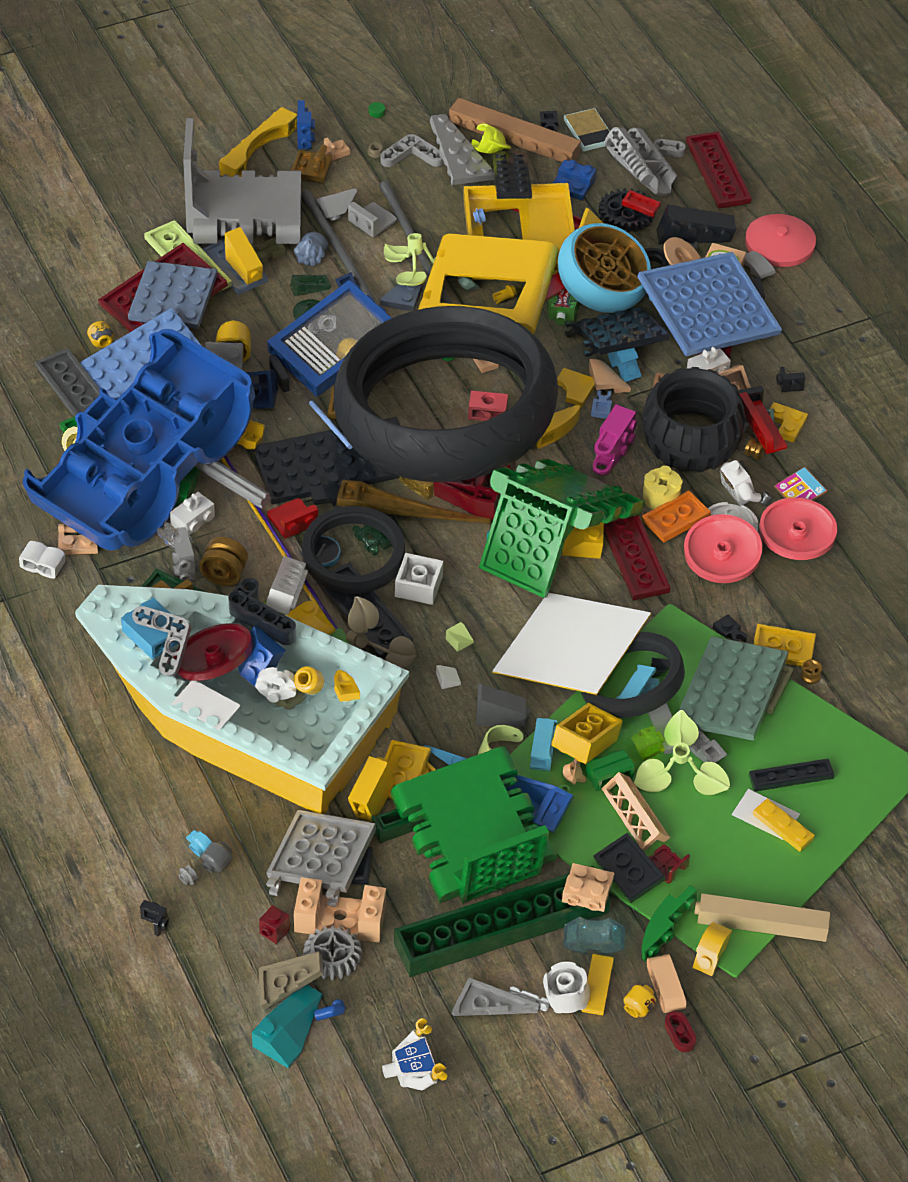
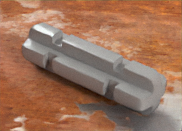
M515 986L510 988L509 993L539 1003L540 1010L547 1011L549 1009L550 1003L547 998L542 997L541 999L539 995L526 990L520 991L521 988Z

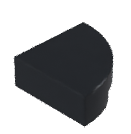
M652 657L651 667L656 668V672L652 677H659L660 674L669 671L670 661L668 659Z

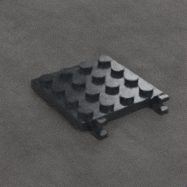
M634 307L629 311H616L610 315L602 314L591 319L583 318L575 322V324L572 321L564 322L566 327H571L569 331H565L567 338L580 333L586 340L582 341L583 346L590 348L587 351H583L585 357H590L596 353L603 355L669 340L668 333L641 307Z

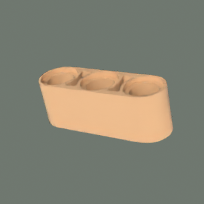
M666 954L647 958L648 972L663 1013L686 1009L685 995L670 955Z

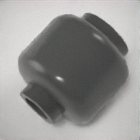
M222 841L219 843L212 842L201 854L203 868L210 873L213 871L221 873L233 859L231 848Z

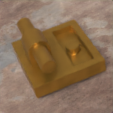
M321 145L316 153L298 150L291 171H301V179L324 183L332 163V155L325 154L327 150L326 145Z

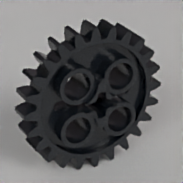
M626 188L623 191L617 189L616 193L611 190L610 195L605 194V198L602 197L601 202H599L598 212L600 219H603V223H608L622 230L627 229L628 232L631 229L637 232L638 227L643 230L644 225L648 227L649 222H653L655 216L651 217L622 205V200L629 192Z

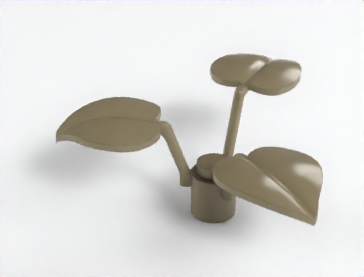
M356 596L348 615V626L351 630L346 635V641L359 649L364 648L368 644L388 653L386 661L401 668L409 666L414 661L417 653L413 642L409 638L404 636L396 637L391 641L389 649L367 640V636L363 633H367L368 628H374L378 624L379 612L370 601Z

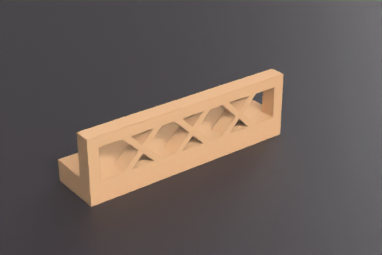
M618 772L601 788L642 850L648 849L656 840L665 843L670 838L629 776ZM616 784L619 786L618 796H614L610 792V789ZM623 799L629 801L628 811H623L621 808ZM633 815L639 816L638 826H633L631 823ZM643 830H648L651 836L644 842L642 840Z

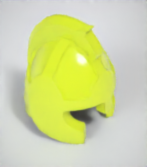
M488 124L477 126V129L484 131L480 143L477 140H472V146L475 150L492 154L504 148L511 149L506 144L505 137L501 131Z

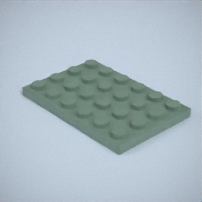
M711 636L679 711L683 710L695 722L699 730L754 741L788 659V651Z

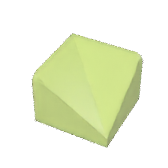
M462 622L446 630V640L457 652L474 643Z

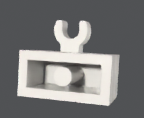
M713 346L711 351L704 350L702 354L689 358L687 368L699 367V369H711L719 373L730 368L731 360L721 349H715Z
M199 492L192 494L189 499H185L182 504L170 512L171 525L177 530L178 528L186 527L188 536L215 517L214 503Z

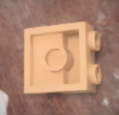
M573 863L563 890L562 902L604 912L614 873Z

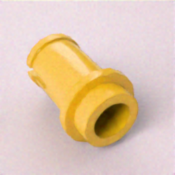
M507 285L505 289L493 293L492 296L496 304H499L506 299H513L517 292L513 285Z

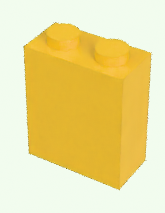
M369 756L348 797L355 816L371 822L372 815L377 816L380 814L396 782L388 762L381 757L374 758Z

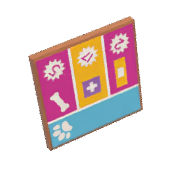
M805 466L774 485V488L784 498L796 497L814 501L828 492Z

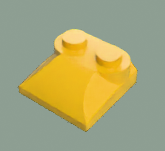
M305 601L291 610L288 615L285 614L328 635L336 631L335 627L319 610L317 603L314 601Z

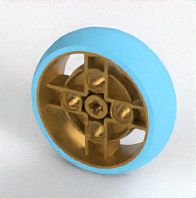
M603 223L582 226L565 239L558 256V270L563 285L578 302L590 309L604 313L625 311L635 306L646 294V290L638 279V274L642 271L651 270L649 258L642 245L621 228Z

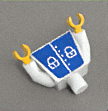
M419 1019L416 1023V1029L392 1051L393 1063L382 1065L385 1078L397 1076L402 1087L421 1091L436 1084L438 1079L441 1081L447 1079V1074L444 1072L446 1067L441 1063L435 1065L426 1038L422 1037V1034H429L432 1031L431 1026L426 1025L424 1027L428 1022L426 1019Z

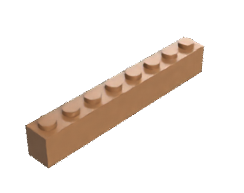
M458 98L449 109V119L455 125L484 134V131L478 130L477 126L488 124L503 133L506 143L563 162L564 160H576L580 155L581 140L461 98Z

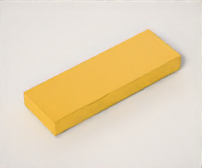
M592 954L588 974L590 999L587 1007L582 1012L603 1016L614 957Z

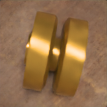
M215 537L210 540L199 563V570L208 581L216 585L232 586L237 584L248 561V552L239 542L231 538Z

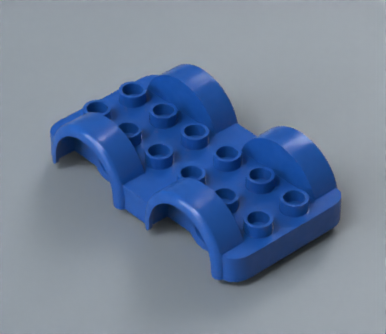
M163 329L150 334L151 354L149 362L139 370L134 382L120 397H110L104 388H100V395L84 412L76 414V441L64 451L60 462L46 477L36 478L29 469L24 471L23 486L32 503L106 550H117L123 545L128 547L139 546L155 536L167 522L170 512L176 505L182 479L198 462L212 464L225 457L239 442L251 418L255 390L250 376L173 329Z

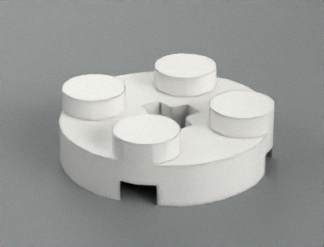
M271 667L260 671L256 680V689L267 697L268 701L274 703L294 697L297 691L294 682L295 675L285 669L283 673L277 671L278 668Z

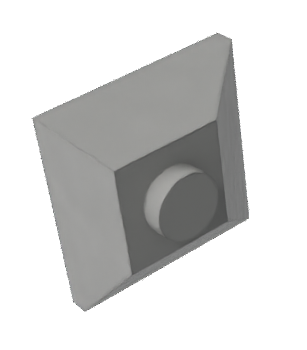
M354 188L316 199V202L325 218H330L331 221L341 218V214L346 213L348 205L353 200L357 190Z

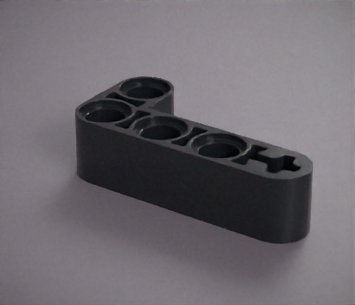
M244 579L229 594L228 604L231 616L252 628L254 626L259 627L280 644L291 645L296 641L295 621L259 601V583L256 579Z

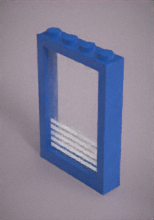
M348 280L267 341L268 352L271 355L276 354L281 364L318 397L335 384L338 370L345 356L356 342L368 331L391 319V317L383 307L378 306L371 296L366 295L357 284Z

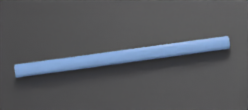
M311 400L309 405L347 448L351 449L352 446L343 433L318 405Z

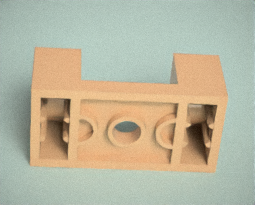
M301 877L294 909V932L315 935V930L322 931L323 926L331 929V926L334 925L335 929H338L342 925L343 931L350 929L351 934H356L357 940L380 943L386 909V888L365 885L362 900L339 897L337 906L333 907L328 906L329 898L322 895V880ZM341 914L344 915L346 918L343 920H337L335 919V916Z

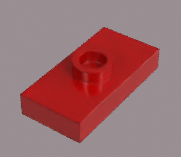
M629 190L622 200V205L654 217L661 207V202Z

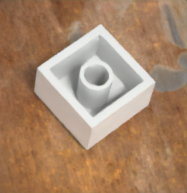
M405 553L395 580V597L433 605L443 578V561Z

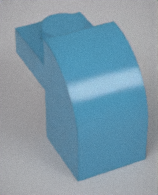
M634 348L607 353L611 366L618 367L620 376L625 382L642 377L636 361L638 355Z

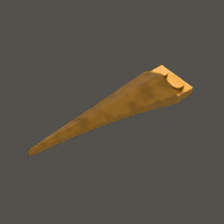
M342 480L337 497V505L343 507L361 506L378 510L384 514L491 524L490 518L454 512L419 503L361 481Z

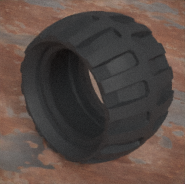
M699 367L679 368L670 374H665L650 391L643 410V431L653 455L657 459L662 460L666 466L677 468L683 472H704L707 469L719 467L723 461L726 462L734 453L744 430V406L737 388L730 383L727 377L721 376L711 369L705 370L699 369ZM680 413H696L710 417L718 423L702 427L688 426L672 420L669 416Z

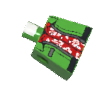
M565 289L547 301L548 318L555 320L557 325H564L565 321H574L580 302Z

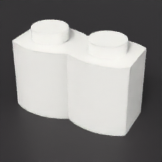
M29 541L19 557L21 568L30 572H38L49 578H56L66 562L65 553L61 549L47 547L43 543Z

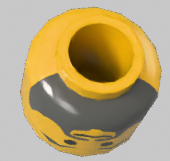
M96 321L88 328V337L95 347L105 348L112 343L114 334L109 324L105 321Z

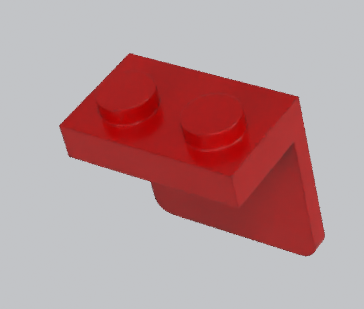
M297 498L268 510L267 516L284 539L307 530L308 526L318 517V508L315 504L306 507L303 501Z

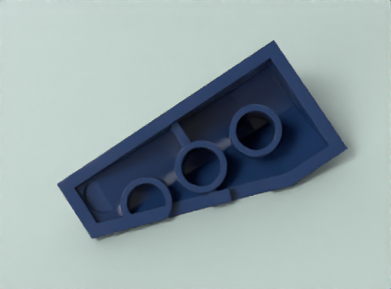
M276 370L246 372L250 376L255 390L253 408L275 407L278 391Z

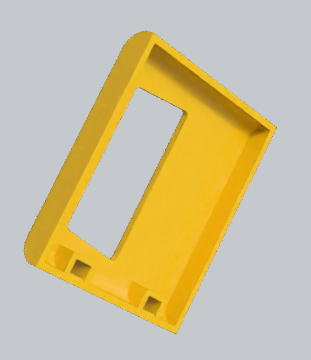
M568 183L531 184L532 198L497 199L495 185L464 186L467 235L484 236L483 225L475 222L473 212H476V208H483L484 212L517 208L520 215L522 240L550 242L556 245L560 252L565 239L575 231ZM558 258L554 268L553 275L559 272ZM472 277V280H473V281H474V280H493V279L473 278V277Z
M446 234L441 239L418 310L437 306H466L485 309L509 317L528 329L532 334H535L559 250L553 243L545 241ZM447 275L526 282L514 309L440 303L444 280Z

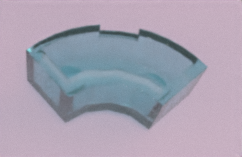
M578 917L564 925L563 947L584 954H587V950L601 951V954H609L624 949L625 927L611 918L593 921Z

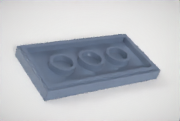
M225 239L218 241L217 244H211L202 248L232 281L231 288L237 295L268 282V276L263 272V279L247 285L226 261Z

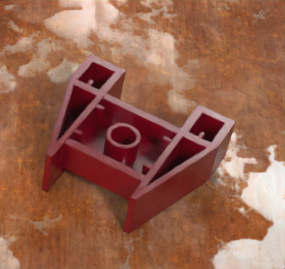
M513 462L512 464L506 467L514 470L516 462ZM492 473L468 480L433 482L434 496L475 516L494 519L500 499L498 492L491 488H486Z

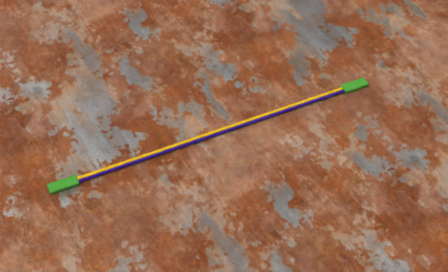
M227 455L220 459L226 467L238 473ZM247 500L282 556L292 558L261 508ZM305 578L303 589L310 600L317 603L319 610L336 629L330 636L348 643L345 632L342 628L336 626Z

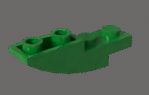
M691 885L676 899L669 894L654 912L643 938V961L646 962L647 958L656 956L660 947L673 939L675 935L674 924L680 921L687 909L691 910L696 905L697 890Z

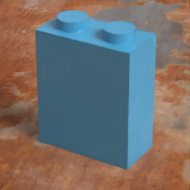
M154 597L140 605L171 614ZM134 610L127 612L121 617L122 631L152 660L161 655L168 633L135 623L132 617ZM144 611L138 614L141 621L143 618L152 621V616L146 615ZM163 615L159 616L157 625L159 627L165 626L167 618ZM172 622L171 626L178 628L179 632L181 631V629H184V625L182 623L177 624ZM173 641L170 645V648L177 645L179 642Z

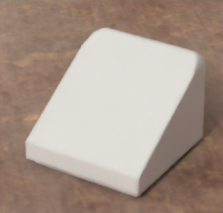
M436 666V675L441 689L461 685L456 668Z

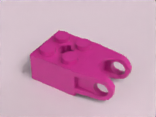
M615 405L600 427L599 438L594 446V452L597 456L592 467L596 474H609L620 458L626 455L629 444H633L635 441L636 433H634V430L637 426L635 411ZM605 465L607 468L601 470L598 469L597 466Z

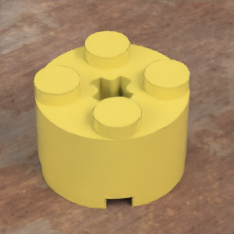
M662 466L645 474L643 500L649 508L655 509L681 495L682 479L669 466Z

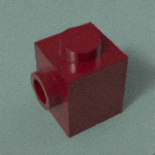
M272 905L259 919L260 934L273 943L278 944L290 931V915Z

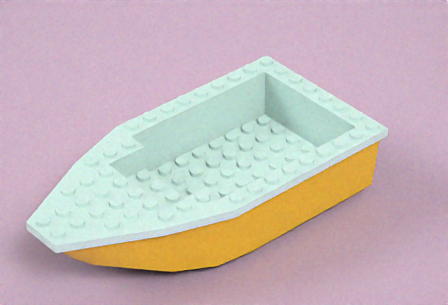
M113 585L96 586L75 611L76 617L110 660L139 709L160 734L194 756L314 813L326 814L331 801L339 791H343L375 747L376 741L384 729L390 727L393 717L397 713L401 687L409 677L408 670L291 618L296 623V641L291 645H283L277 642L286 650L276 667L278 668L277 671L284 673L285 669L297 672L305 666L316 668L324 676L325 681L322 690L314 695L307 694L302 703L296 705L293 709L287 710L268 701L267 697L262 695L256 687L240 675L238 667L222 676L197 681L241 705L224 726L217 730L212 726L218 724V717L209 716L205 723L196 718L201 714L199 708L192 707L186 713L179 709L183 706V702L175 705L171 704L191 680L182 678L178 673L174 676L162 674L159 670L162 654L152 660L122 631L121 617L154 597L171 614L189 620L191 623L189 637L205 628L226 623L242 625L251 632L252 627L230 615L228 596L189 589ZM180 643L170 648V650L176 652ZM170 654L167 655V657L171 658L170 663L165 664L167 672L169 671V669L173 670L174 666L171 665L173 656ZM337 670L345 671L353 677L360 690V699L339 701L334 690V675Z

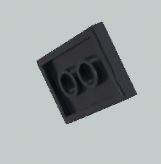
M628 833L593 855L594 860L603 870L614 873V884L630 903L665 880L663 873Z

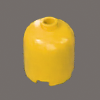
M234 320L222 324L217 332L215 342L243 343L244 363V361L250 358L251 332L244 323Z

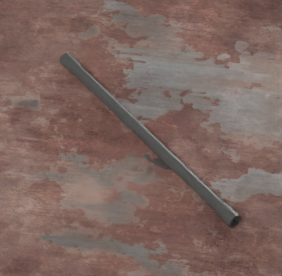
M382 181L379 185L380 189L387 198L408 237V235L415 232L394 195L390 183ZM423 249L422 253L417 255L429 277L432 264ZM443 287L441 302L452 304Z
M309 190L303 191L301 194L302 199L313 213L348 272H352L362 292L371 296L374 302L380 306L323 215L312 193Z

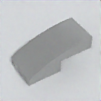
M756 251L746 253L744 265L750 267L752 275L762 279L775 274L773 266Z
M698 729V739L693 745L689 746L690 751L703 762L717 763L725 758L727 753L715 740L710 741Z

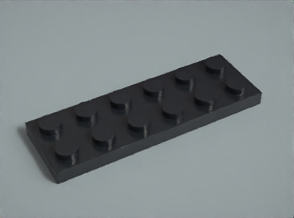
M498 151L492 153L497 199L532 198L526 153L522 151H514L513 153Z
M350 562L332 570L342 575L360 576ZM316 582L347 621L356 596L370 601L379 612L378 624L374 628H368L367 633H363L367 636L368 641L386 649H389L391 641L399 636L407 637L413 642L411 635L374 591L347 594L330 590ZM367 644L377 657L381 659L387 657L388 653Z

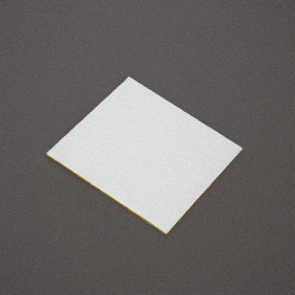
M548 593V596L539 604L492 672L597 695L650 617L651 612Z

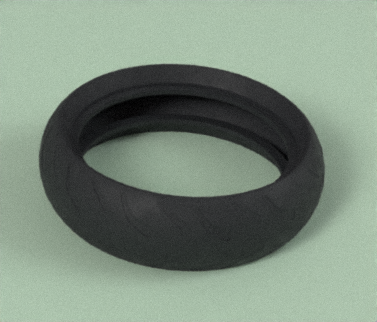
M466 306L423 308L398 315L377 325L361 337L347 353L338 370L334 385V410L340 429L350 445L367 461L388 473L426 482L468 480L493 473V470L504 468L517 461L536 445L547 430L553 418L558 398V381L555 368L542 343L528 329L509 317L489 310ZM441 358H471L499 364L513 371L525 386L519 400L509 410L489 420L452 429H418L397 425L382 419L366 402L373 387L387 375L415 363Z

